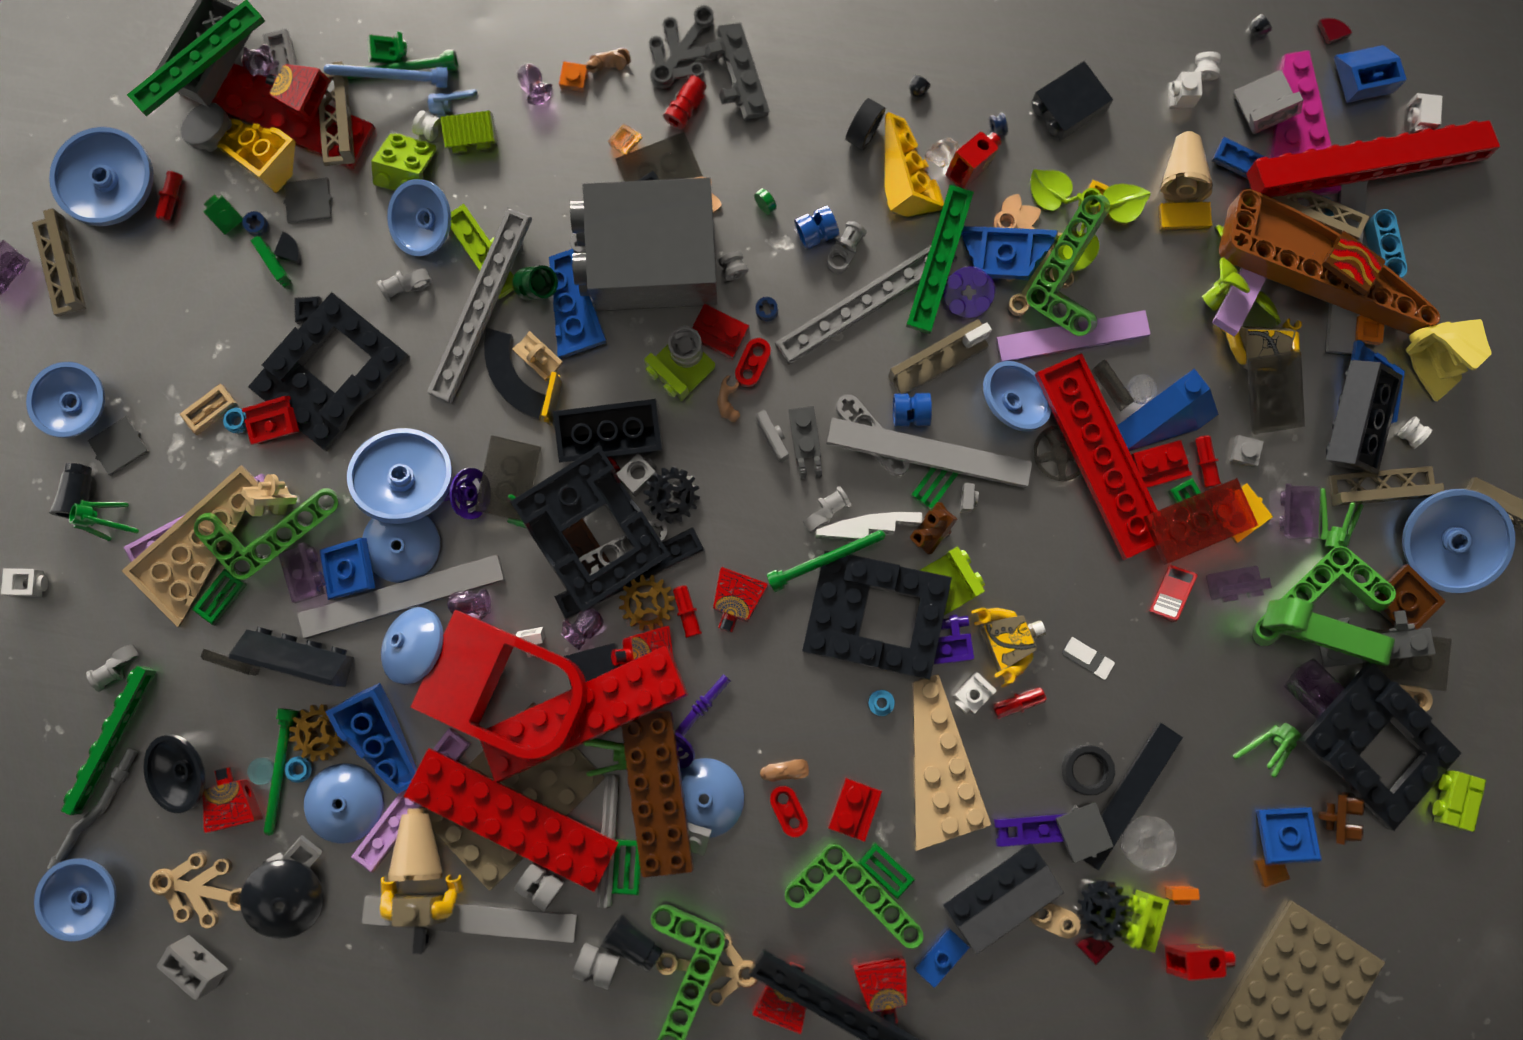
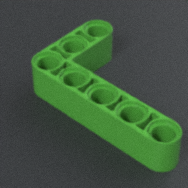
M1090 195L1082 201L1026 295V300L1032 308L1077 336L1086 335L1096 329V315L1061 293L1060 290L1110 210L1109 200L1103 195ZM1093 200H1098L1101 205V209L1097 214H1094L1090 209ZM1079 223H1084L1087 228L1086 234L1083 237L1077 233V225ZM1066 245L1070 246L1073 250L1070 259L1063 255V249ZM1052 267L1056 268L1059 272V277L1056 281L1052 280L1049 275ZM1039 289L1045 293V301L1043 303L1039 302L1036 298V293ZM1059 303L1064 304L1067 308L1065 316H1061L1057 311ZM1080 317H1084L1088 321V328L1086 330L1081 329L1078 325Z
M329 488L317 491L246 547L212 513H204L197 518L194 524V532L233 577L244 580L251 577L337 509L338 496L336 492ZM323 495H329L333 498L334 502L330 507H323L318 502L319 498ZM303 511H307L312 514L313 519L309 523H302L299 521L298 515ZM209 520L214 524L215 529L212 532H204L200 528V522ZM285 527L291 530L292 536L288 539H281L278 537L277 531ZM222 540H226L232 544L233 549L229 552H223L219 550L217 544ZM260 544H267L271 548V552L268 555H260L256 551V547ZM239 560H244L249 563L250 569L244 572L236 569L235 563Z
M1338 546L1323 557L1281 599H1298L1296 593L1304 592L1309 597L1308 602L1314 604L1339 581L1374 611H1384L1395 599L1396 591L1388 581L1350 549ZM1333 558H1342L1345 561V565H1337ZM1318 574L1323 575L1327 582L1319 583L1314 576ZM1353 575L1363 576L1366 583L1357 582ZM1374 593H1383L1387 601L1378 600ZM1264 615L1257 622L1252 636L1258 645L1266 647L1272 645L1283 634L1272 631V636H1263L1259 629L1262 628Z
M1284 598L1269 601L1262 627L1371 663L1384 666L1389 665L1395 639L1313 613L1314 604L1302 599Z
M832 843L827 845L785 889V899L788 905L794 908H801L836 875L905 947L917 948L923 941L924 935L919 925L839 844ZM832 849H838L842 852V859L838 863H831L827 859V855ZM814 868L822 870L823 878L821 881H810L808 878L810 870ZM850 869H858L861 873L859 881L855 883L847 881V872ZM798 887L804 891L805 894L802 900L793 901L789 897V893L793 888ZM871 888L879 890V898L875 902H868L865 899V893ZM889 908L898 910V917L892 922L884 918V913ZM907 928H915L917 930V937L913 941H906L903 938L904 931Z
M663 904L658 906L651 916L653 927L661 933L695 947L696 951L658 1040H663V1038L668 1036L673 1037L675 1040H685L724 948L726 935L723 929L671 905ZM660 911H667L671 916V923L667 925L661 924L657 919V914ZM685 922L693 923L696 927V933L691 936L685 935L681 928L682 924ZM710 933H715L719 935L721 943L718 946L712 947L706 942V936ZM699 959H705L709 962L710 969L706 972H700L697 970L695 962ZM687 985H695L699 990L698 996L693 998L687 996L684 990ZM684 1011L688 1015V1020L685 1023H678L674 1019V1012Z

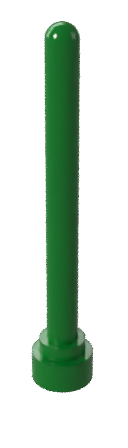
M455 50L444 51V54H440L439 57L366 67L414 71L443 67L447 68V71L458 70V59ZM348 76V79L361 78V77Z
M882 530L876 531L789 570L778 571L776 569L767 573L769 583L774 592L782 590L789 580L882 541L885 538V532Z
M277 708L276 719H278L280 730L264 825V834L267 836L273 835L275 831L290 736L289 728L294 726L293 718L298 717L299 710Z

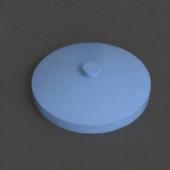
M110 127L90 128L69 138L57 151L50 168V188L57 204L74 219L92 226L114 225L133 216L146 202L153 185V166L143 146L128 133Z
M405 428L388 430L368 439L354 453L347 470L348 489L357 507L375 520L392 524L413 522L432 513L447 497L453 480L452 464L443 445L425 432Z
M1450 489L1428 497L1413 510L1403 530L1402 549L1407 564L1431 587L1444 592L1466 593L1489 585L1505 571L1515 549V530L1508 513L1494 499L1473 490Z

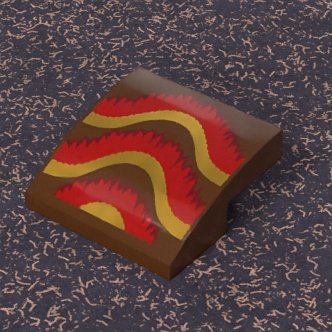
M1343 230L1337 237L1333 248L1326 254L1322 266L1365 296L1380 274L1386 260Z

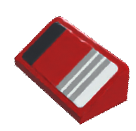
M1169 565L1149 612L1170 622L1178 621L1198 574Z

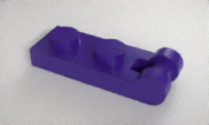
M1065 814L994 819L995 828L998 829L996 845L997 847L1029 845L1030 843L1064 842L1055 818ZM1008 827H1016L1017 837H1009Z

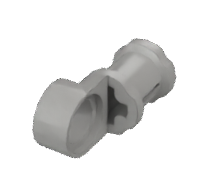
M854 221L846 223L845 232L841 239H837L828 255L827 266L834 273H843L848 269L849 263L857 251L856 246L867 233L863 226ZM835 255H841L845 258L846 263L838 267L832 263L831 259Z
M417 269L404 276L399 270L395 276L383 282L381 280L377 281L387 302L391 301V297L403 291L418 292L426 289L432 283L426 269Z
M839 486L836 488V492L825 499H818L822 509L809 516L803 523L808 531L813 533L825 526L834 513L845 506H852L844 490Z
M130 644L118 649L111 654V658L106 661L105 665L95 671L90 670L86 672L90 685L96 691H102L105 685L115 679L120 680L124 678L121 668L139 657L134 645Z

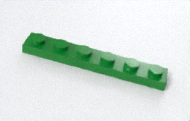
M244 0L130 91L127 96L147 117L265 22L264 18L248 0Z
M953 185L949 186L906 324L908 328L927 334L931 333L973 197V191Z
M136 666L129 673L124 691L115 699V708L111 716L106 718L102 724V733L99 739L89 749L90 756L87 762L81 766L76 774V783L64 797L63 803L65 804L61 809L62 812L68 815L83 813L156 673L155 670L145 666Z

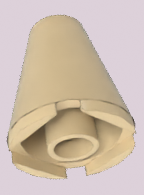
M1186 131L1176 137L1161 183V192H1163L1164 199L1172 203L1189 202V200L1197 199V202H1202L1211 195L1213 183L1201 137L1192 131Z
M423 808L407 809V814L401 815L388 873V881L441 879L443 871L429 813L423 814Z

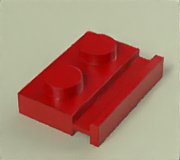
M704 303L692 328L700 335L702 345L733 360L749 330V325Z
M282 396L242 408V412H245L246 415L245 424L251 445L299 432L294 409L290 406V396Z
M1181 440L1131 454L1147 488L1192 475Z
M845 778L828 828L865 842L882 791Z

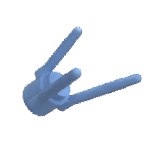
M466 90L448 94H429L430 114H437L438 118L451 116L447 112L452 111V100L473 97L477 94V90Z

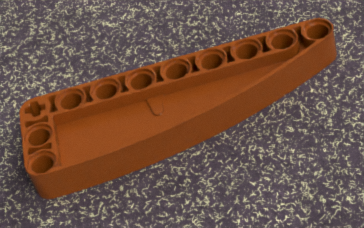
M1251 189L1242 191L1230 204L1220 241L1219 255L1221 258H1226L1231 264L1409 335L1419 329L1439 323L1440 314L1438 310L1385 265L1365 296L1322 266L1326 254L1333 248L1340 234L1319 221Z

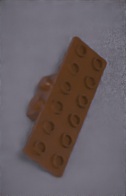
M672 711L653 712L621 726L628 772V786L632 802L631 810L634 816L641 875L643 878L691 873L694 871Z

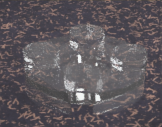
M1139 816L1130 821L1124 830L1121 849L1133 865L1145 870H1155L1165 867L1172 861L1177 850V843H1175L1174 831L1166 821L1154 816ZM1153 836L1152 842L1155 844V847L1145 849L1143 847L1144 837L1149 838Z

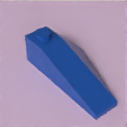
M1193 369L1118 424L1117 427L1130 452L1188 432L1197 431L1219 414L1211 389L1198 372Z
M381 683L353 695L326 711L337 735L357 751L356 754L361 759L364 758L375 769V773L396 794L408 789L417 768L394 709Z

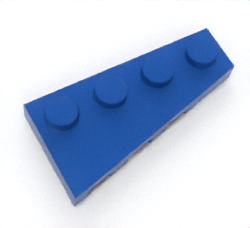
M573 249L549 257L550 268H552L558 278V287L553 294V310L559 359L606 343L590 296H580L579 285L574 284Z

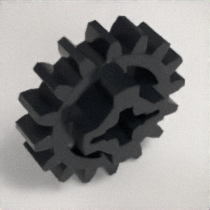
M671 467L669 472L668 469L661 468L662 475L653 473L654 482H646L650 486V490L643 492V494L649 496V499L644 501V504L652 506L648 512L652 515L657 514L656 519L660 521L665 519L666 522L672 524L673 519L678 522H682V515L691 516L690 508L697 509L693 502L700 499V496L694 493V491L699 489V486L692 484L695 478L690 475L687 476L688 472L683 469L679 471L678 468ZM679 479V481H675L674 483H669L667 480ZM671 507H674L676 509L675 511H664L665 509L668 510Z
M1097 880L1096 883H1089V890L1081 891L1084 900H1078V903L1082 905V909L1078 910L1077 914L1083 915L1080 925H1087L1086 933L1093 934L1095 940L1113 941V938H1121V932L1129 930L1125 924L1126 921H1132V918L1128 916V911L1133 910V907L1126 904L1130 897L1122 896L1124 888L1116 887V882Z

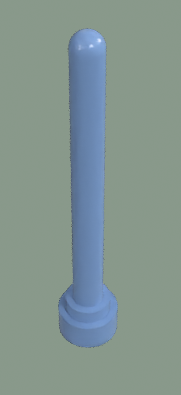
M332 64L324 66V72L328 75L431 82V85H436L437 88H447V68L436 67V70L431 69V72Z

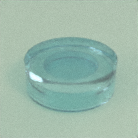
M268 758L253 760L247 770L249 779L258 785L270 783L274 762Z

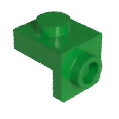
M396 32L394 37L369 35L367 38L369 62L382 64L397 63L401 61L403 56H406L407 43L403 41L402 32Z
M214 194L203 203L206 206L203 212L224 235L243 221V217L223 195L217 197Z

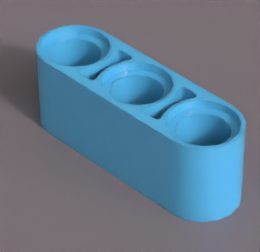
M1382 209L1366 222L1364 231L1369 249L1386 260L1385 266L1403 278L1407 273V263L1397 218L1392 211ZM1377 220L1383 224L1384 228L1378 225ZM1382 244L1388 247L1389 252L1383 249Z

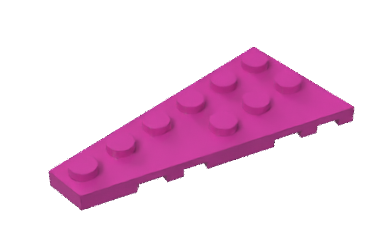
M1310 51L1285 54L1281 62V71L1293 94L1300 92L1303 98L1301 114L1274 125L1271 158L1279 157L1285 153L1298 154L1308 149L1321 150L1332 146ZM1340 185L1311 190V192L1324 196L1337 194L1342 188Z

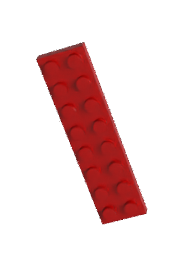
M234 63L212 102L221 106L228 116L249 125L254 123L267 129H271V127L277 128L295 141V145L322 156L319 108L312 122L304 120L280 106L270 96L271 89L266 87L265 76ZM328 104L325 110L333 114L336 111V107ZM351 114L355 163L341 165L354 170L375 126ZM335 122L327 129V132L333 137L338 133ZM335 144L329 151V157L341 156L338 145Z
M1080 353L1034 374L1122 559H1128L1171 539L1083 354Z
M665 645L586 682L587 701L576 729L568 744L552 757L541 760L521 758L480 740L494 781L501 782L571 750L583 744L584 741L597 738L688 696L669 646ZM572 689L487 729L524 747H541L551 741L558 732L572 699Z
M428 748L403 796L595 892L619 844L618 841L500 782H495L494 779L431 748Z

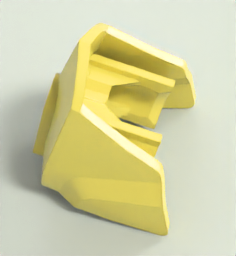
M1481 319L1455 323L1445 322L1419 329L1409 335L1411 344L1405 348L1411 358L1413 369L1435 401H1439L1461 381L1462 374L1468 371L1467 367L1470 370L1477 369L1492 354Z

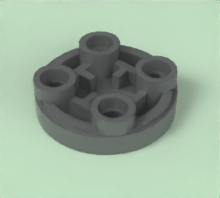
M211 102L209 107L200 104L194 107L184 118L181 125V136L194 149L214 151L219 145L218 141L232 127V120L218 104Z

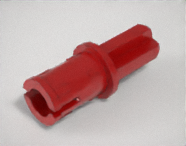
M167 171L163 189L158 194L161 197L155 216L157 219L165 222L171 220L175 203L179 201L177 195L183 179V175L174 171Z
M1209 435L1200 436L1195 441L1200 460L1198 465H1201L1204 487L1220 485L1221 482L1216 463L1219 460L1215 459L1211 437Z
M682 585L674 588L673 593L679 610L677 616L681 617L686 634L685 637L689 638L702 634L695 614L697 608L693 607L688 587Z
M1037 688L1020 695L1015 693L1012 698L993 703L995 713H997V718L1000 720L1017 712L1024 713L1025 709L1046 702V696L1042 688Z

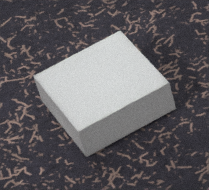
M988 322L965 334L962 342L966 348H970L989 337L992 329Z

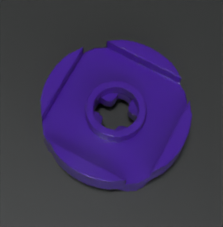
M974 266L963 267L948 277L944 288V299L952 313L964 318H974L983 314L991 306L995 299V284L993 279L982 269ZM966 285H971L972 289H976V294L972 295V299H968L966 295H963V291L967 288Z

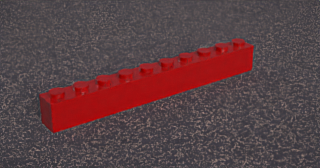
M1475 120L1465 125L1455 126L1451 124L1442 129L1432 130L1428 128L1419 133L1409 134L1405 132L1396 137L1386 138L1382 136L1373 141L1363 142L1359 140L1344 146L1336 144L1321 150L1308 149L1298 154L1285 153L1275 158L1262 157L1254 161L1246 175L1252 190L1268 197H1277L1487 160L1500 147L1490 120L1482 122Z

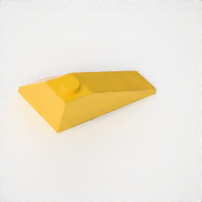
M888 112L885 114V193L890 211L910 217L942 210L944 201L936 179H930L926 171L929 165L926 159H922L915 148L918 144L906 120Z
M231 119L232 127L218 141V148L273 192L277 193L293 175L295 141L277 128L271 127V129H267L259 124L253 123V125L244 124L241 120Z

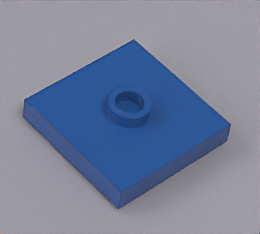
M358 538L319 550L328 600H336L375 589L367 538Z
M1312 807L1269 809L1256 812L1266 865L1322 861Z

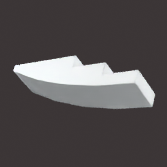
M890 512L846 519L817 529L816 538L855 541L869 535V532L874 533L879 530L884 531L885 534H893L895 532V524L920 526L922 523V513Z

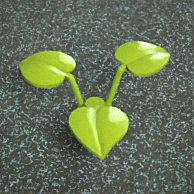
M1034 169L1031 174L1030 188L1033 199L1039 207L1048 211L1057 210L1062 202L1069 204L1079 200V208L1086 197L1102 195L1099 190L1088 188L1082 194L1078 193L1077 196L1067 199L1072 193L1073 185L1071 179L1066 174L1055 170ZM1115 184L1108 187L1103 193V196L1110 203L1109 217L1121 224L1136 220L1151 195L1148 190L1130 184ZM1098 200L1091 202L1090 209L1093 213H1096L1099 206H1101ZM1084 223L1081 224L1080 232L1077 231L1081 237L1086 234L1084 233L1086 228ZM1094 235L1074 267V272L1085 269L1095 260L1100 247L1096 235ZM1066 245L1063 249V255L1070 259L1073 250L1070 246Z
M1217 225L1214 229H1217L1222 237L1224 227ZM1224 257L1220 259L1219 280L1214 283V287L1202 296L1205 303L1214 311L1220 308L1231 288L1230 285L1237 287L1245 293L1250 292L1246 280L1238 273L1234 267L1235 265L1231 264ZM1260 290L1255 299L1256 302L1276 319V324L1279 325L1281 320L1275 304Z

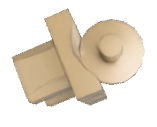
M530 331L520 343L512 348L545 381L550 378L551 372H555L563 364V361Z
M275 474L266 475L264 482H259L258 487H242L241 495L247 500L246 511L251 516H262L265 506H269V510L273 514L285 515L288 505L296 504L297 496L291 495L285 486V482L279 481Z

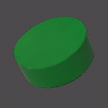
M760 189L754 194L757 205L765 214L769 215L776 210V202L766 189Z

